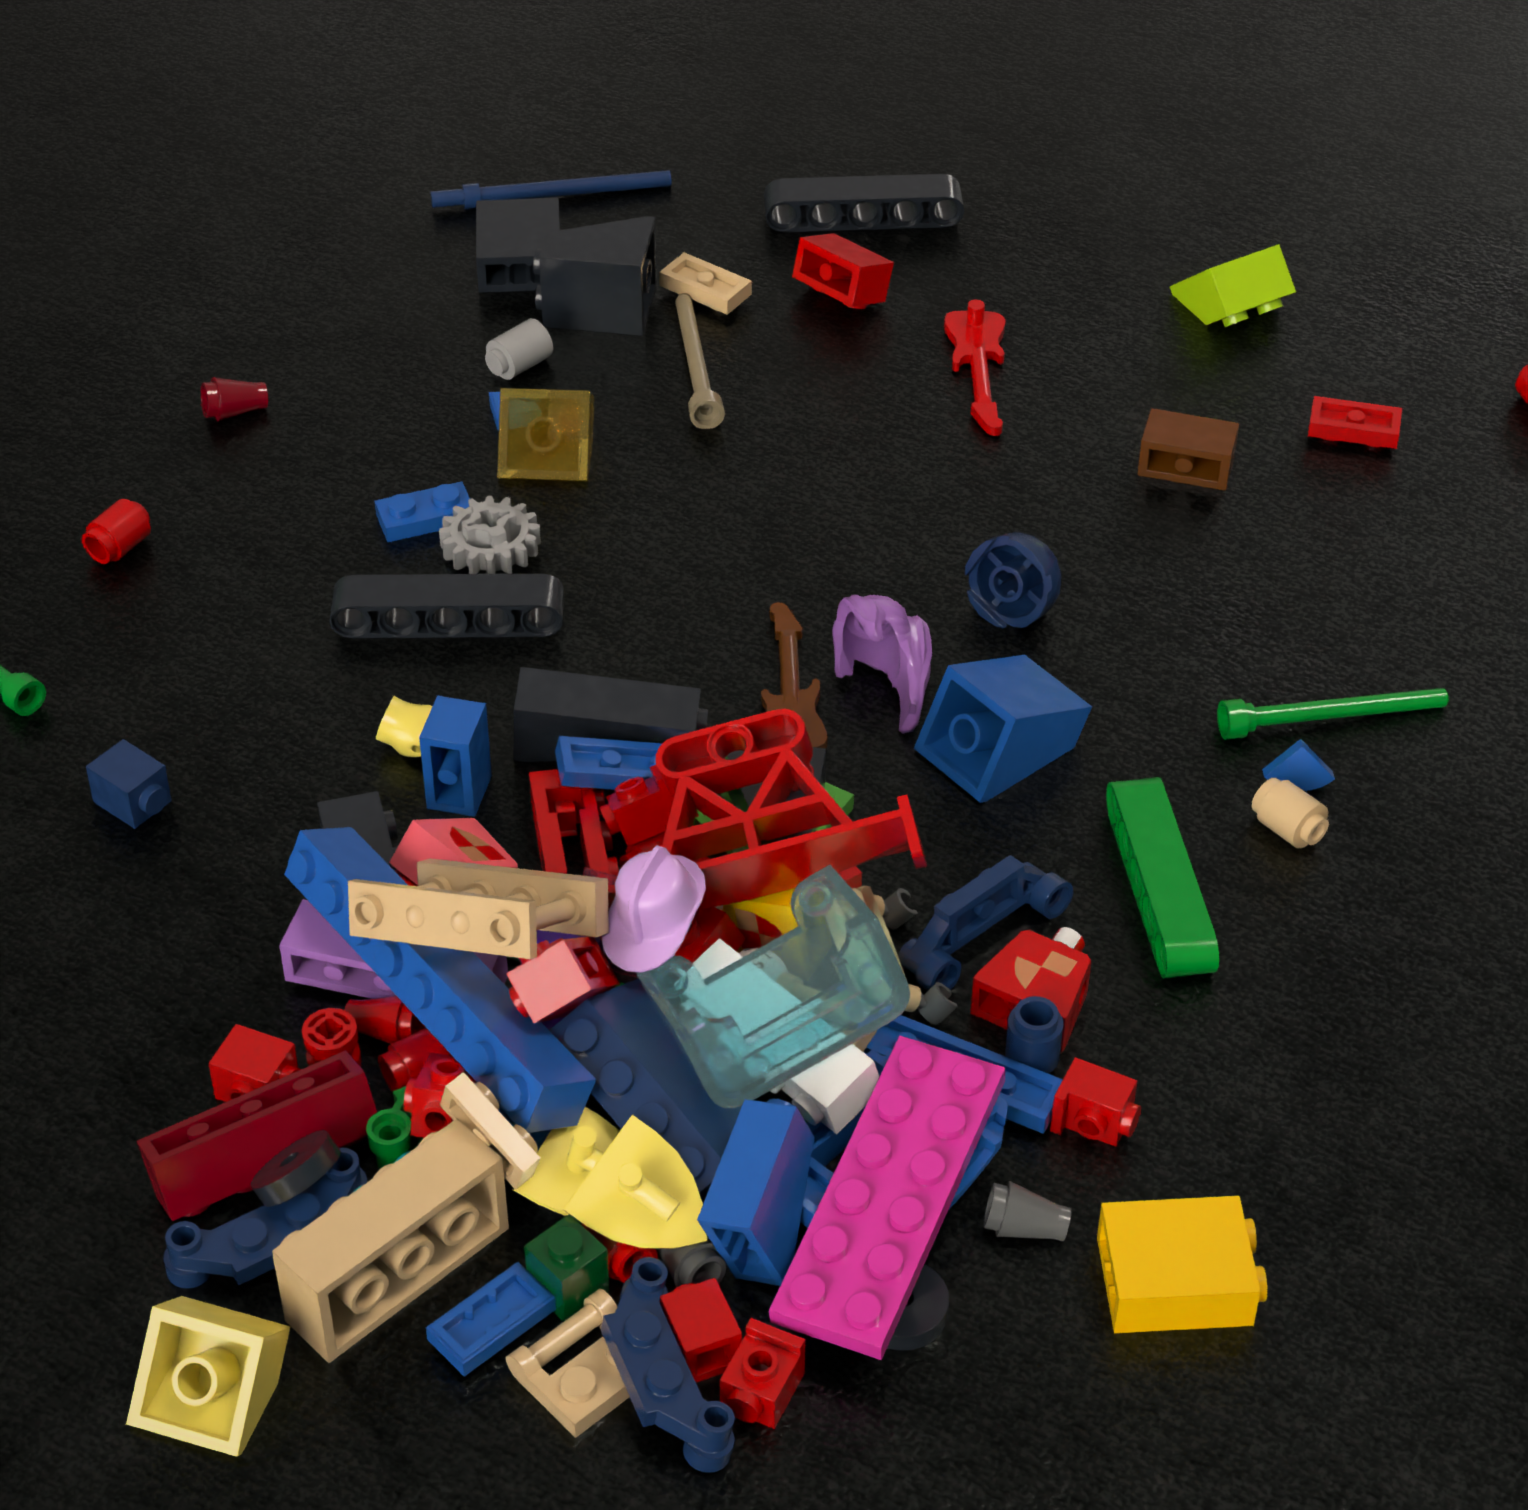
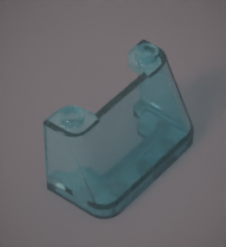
M831 865L804 879L792 893L790 904L798 927L711 976L702 979L694 964L682 956H673L659 968L636 973L648 997L702 1087L716 1105L723 1108H737L743 1105L744 1099L754 1100L895 1020L904 1012L909 1003V985L877 916Z

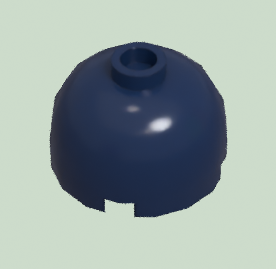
M1014 532L993 537L982 543L972 552L965 566V576L969 574V584L971 587L967 591L970 603L982 618L996 627L1005 628L1007 627L1006 624L1019 628L1029 626L1053 607L1060 594L1061 570L1058 560L1046 544L1032 535Z

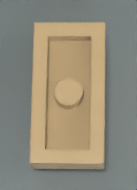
M685 252L659 272V284L661 287L679 295L687 294L692 300L727 315L752 294L751 280Z
M462 1072L447 1084L440 1106L453 1121L457 1118L502 1157L504 1178L517 1190L534 1175L541 1157L537 1154L538 1147L534 1139L522 1126L518 1124L512 1126L498 1111L499 1103L496 1097L483 1083L477 1082L474 1084Z

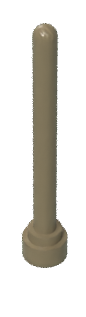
M681 294L676 298L675 304L694 391L693 396L688 402L691 422L696 427L710 429L718 426L724 419L723 401L720 395L712 391L710 387L692 299L687 294Z

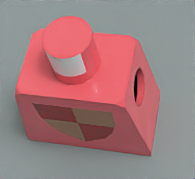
M475 818L412 820L389 862L417 885V862L427 859L518 868V863Z

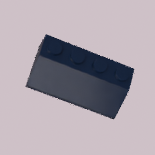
M641 978L586 999L549 1031L596 1078L591 1095L620 1130L629 1118L634 1115L656 1131L679 1153L693 1175L700 1197L704 1203L744 1100Z

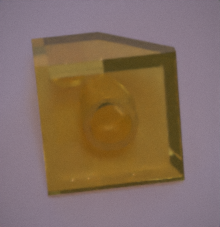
M500 388L497 478L588 481L593 444L594 396L592 393L581 390Z

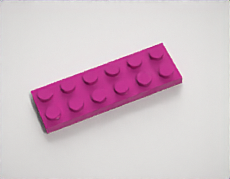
M899 1035L769 1309L770 1323L882 1360L1005 1083V1067Z

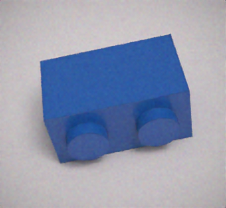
M437 696L419 736L427 809L475 817L492 776L486 703Z

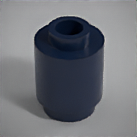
M1032 996L1021 1000L1016 1005L1008 1018L1005 1057L1048 1074L1057 1067L1060 1059L1063 1018L1052 1001L1043 997Z

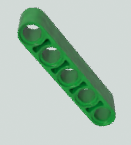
M1154 777L1109 782L1106 789L1109 820L1161 977L1164 979L1217 972L1219 967V949L1216 934L1161 778Z

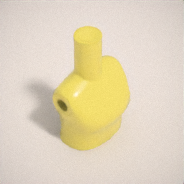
M393 696L380 723L376 740L391 745L400 755L421 757L419 736L433 706L412 704Z

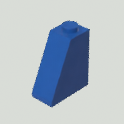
M744 1099L697 1219L736 1279L781 1286L795 1255L814 1136L797 1106L784 1100L770 1099L768 1102Z

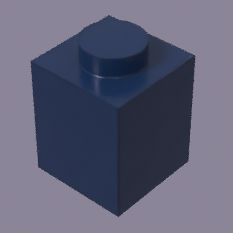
M124 739L86 766L93 802L134 829L151 816L159 813L164 806L172 801L165 765Z

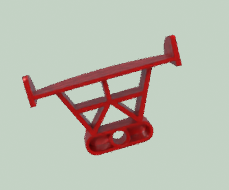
M786 708L674 736L659 746L656 753L658 770L669 793L674 797L662 847L666 848L671 855L684 856L692 861L745 847L748 844L749 849L696 863L704 873L706 891L698 910L743 902L786 891L831 876L870 860L909 850L911 851L916 869L927 867L908 795L897 797L898 810L852 822L814 777V770L810 764L813 756V747L805 724L799 714ZM744 751L740 757L734 760L725 759L731 752ZM763 782L747 812L740 810L717 795ZM800 789L805 794V797L786 801L791 790L799 791ZM698 811L714 820L693 826L695 817H699ZM828 824L832 826L766 845L761 843L762 840H771ZM615 884L608 886V912L616 896Z

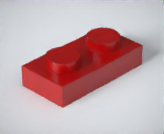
M1314 396L1308 436L1322 438L1327 441H1345L1366 444L1371 447L1397 449L1402 408Z

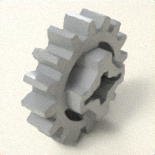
M487 496L484 502H477L472 498L468 500V508L464 509L454 506L453 516H444L442 518L443 528H439L440 546L443 549L444 559L453 560V567L456 570L468 566L469 574H477L480 570H486V574H495V571L503 570L506 574H512V565L517 564L518 566L526 567L528 566L527 556L536 557L538 555L537 545L541 544L540 524H537L535 512L527 513L526 504L524 503L512 507L511 499L508 497L504 498L500 503H494L492 496Z

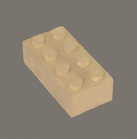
M456 1118L440 1131L428 1134L415 1149L394 1164L391 1163L382 1167L373 1179L355 1192L336 1200L327 1212L302 1230H296L286 1236L281 1244L272 1250L285 1321L330 1363L508 1230L502 1157Z

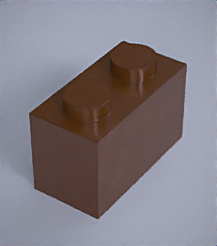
M1151 408L1141 440L1137 475L1226 491L1235 458L1239 423Z

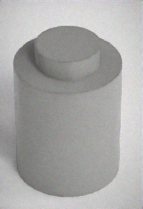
M530 318L487 343L486 364L492 373L503 379L510 380L550 357L553 353L552 339L547 329L538 320Z

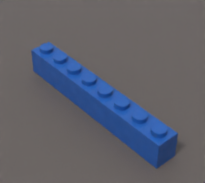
M352 827L300 830L284 875L472 1078L490 1089L496 1097L499 1107L515 1124L522 1126L528 1133L577 1126L596 1078L541 1022L533 1023L530 1016L526 1018L520 1014L512 1002L509 989L474 952L350 936L348 881L359 879L401 885L408 884Z

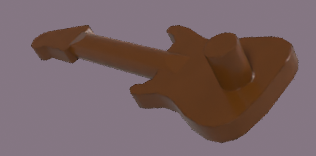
M780 602L773 603L769 608V617L775 623V640H779L781 695H773L767 689H763L761 691L762 706L766 712L785 708L795 711L801 716L805 724L812 747L827 748V731L815 710L820 699L819 679H813L812 684L807 689L800 690L798 640L802 639V627L787 605Z

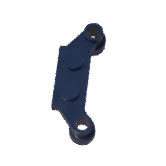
M1009 855L993 867L982 871L978 877L956 892L946 895L934 906L935 914L920 937L909 940L901 948L898 954L901 966L916 976L917 984L926 991L936 982L944 984L951 990L961 974V964L950 956L952 953L1025 903L1030 904L1033 909L1048 919L1058 917L1065 911L1072 899L1073 886L1053 872L1046 874L1029 862L1022 863Z
M339 1148L341 1150L339 1159L325 1175L300 1194L281 1204L271 1207L261 1206L212 1230L199 1229L196 1224L188 1221L172 1225L166 1232L167 1248L164 1253V1264L169 1281L180 1288H194L205 1283L211 1274L234 1277L238 1285H241L274 1269L272 1250L278 1247L286 1236L296 1230H302L327 1212L336 1200L349 1196L358 1187L367 1183V1176L363 1169L360 1168L359 1157L356 1152L349 1148Z
M641 1258L635 1262L630 1278L622 1286L619 1304L615 1313L603 1316L601 1325L602 1335L642 1426L646 1427L655 1424L684 1440L683 1455L690 1466L702 1472H717L723 1469L731 1458L735 1443L732 1431L735 1420L734 1413L725 1403L719 1401L708 1402L702 1398L660 1306V1296L668 1293L665 1286L668 1275L667 1268L656 1258Z

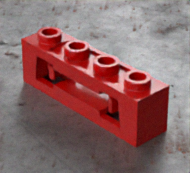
M558 769L529 772L531 808L542 871L567 874L561 837L576 836V823H580L581 848L586 875L608 878V886L614 885L619 873L616 857L607 858L606 851H613L612 836L606 822L600 821L599 815H602L599 807L605 805L603 789L561 786Z

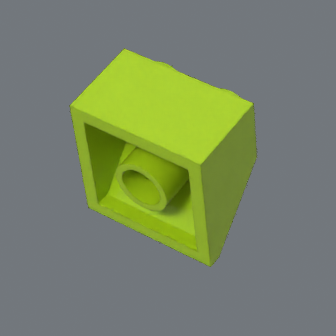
M1279 244L1209 268L1170 286L1172 295L1205 325L1222 320L1224 327L1249 319L1247 311L1253 308H1257L1259 315L1283 306L1281 298L1296 292Z

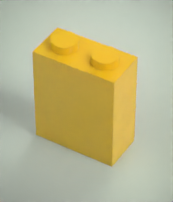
M1240 1196L1108 1202L1101 1204L1097 1241L1114 1333L1254 1326L1258 1302H1265L1267 1299V1279L1264 1267L1255 1266L1253 1254L1256 1252L1257 1244L1255 1224L1252 1218H1244Z

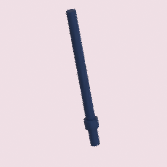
M670 170L486 187H479V183L463 184L462 189L431 191L430 193L432 208L464 205L465 209L476 208V201L536 199L670 187L672 179Z

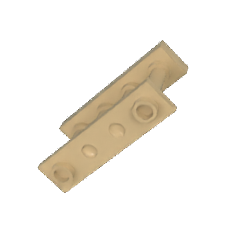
M427 859L417 862L418 886L359 879L348 881L350 936L533 959L537 957V930L589 937H599L609 933L608 878Z

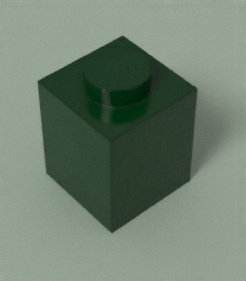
M570 1214L524 1246L526 1270L555 1296L556 1310L553 1312L563 1322L584 1307V1299L596 1290L610 1291L607 1248Z

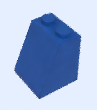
M1026 655L948 665L914 749L980 803L987 802L1072 750L1077 743L1092 706Z

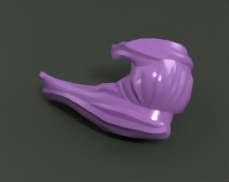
M851 595L850 597H844L838 605L837 618L832 629L836 677L852 676L854 660L860 661L875 670L883 671L884 674L888 675L892 686L897 688L900 697L899 732L902 734L913 732L919 723L925 690L931 671L932 643L927 623L918 615L913 617L907 616L905 608L887 596L868 595L861 597L859 595Z

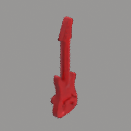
M975 299L968 302L967 311H952L946 314L944 318V331L949 340L955 345L952 357L953 371L958 372L963 364H971L975 400L971 404V415L987 434L998 436L1002 433L1003 421L998 418L997 404L992 402L987 359L995 360L998 364L1004 362L1005 353L999 343L1004 335L1005 319L999 313L984 311L985 303Z

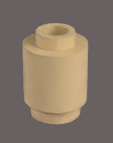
M1277 778L1267 780L1257 790L1252 800V810L1257 813L1259 822L1296 848H1303L1308 844H1316L1322 839L1328 829L1327 807L1289 780L1280 781Z

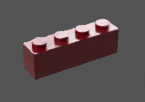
M345 1050L139 1139L137 1144L156 1197L170 1219L174 1221L181 1217L198 1215L204 1212L210 1204L235 1193L252 1191V1179L268 1161L292 1143L313 1132L326 1130L338 1147H350L360 1143L367 1135L366 1125L368 1120L377 1113L365 1072Z

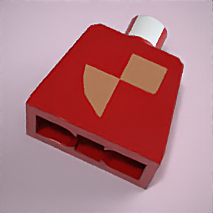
M1067 927L1058 929L1052 939L1031 930L1021 931L974 976L970 1013L1007 1029L1009 1014L1021 1000L1032 996L1046 998L1056 1005L1063 1018L1060 1050L1062 1054L1086 998L1089 986L1092 960L1087 954L1082 953L1085 947L1082 936L1075 930Z

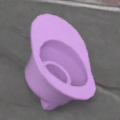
M656 845L652 851L640 853L623 865L615 882L616 896L609 909V933L602 935L603 949L611 962L625 971L643 973L659 968L675 955L685 939L706 891L704 873L695 862L684 856L671 855L666 848Z

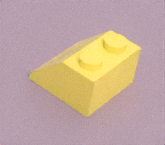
M184 1296L152 1306L126 1424L236 1457L241 1455L278 1385L290 1326Z

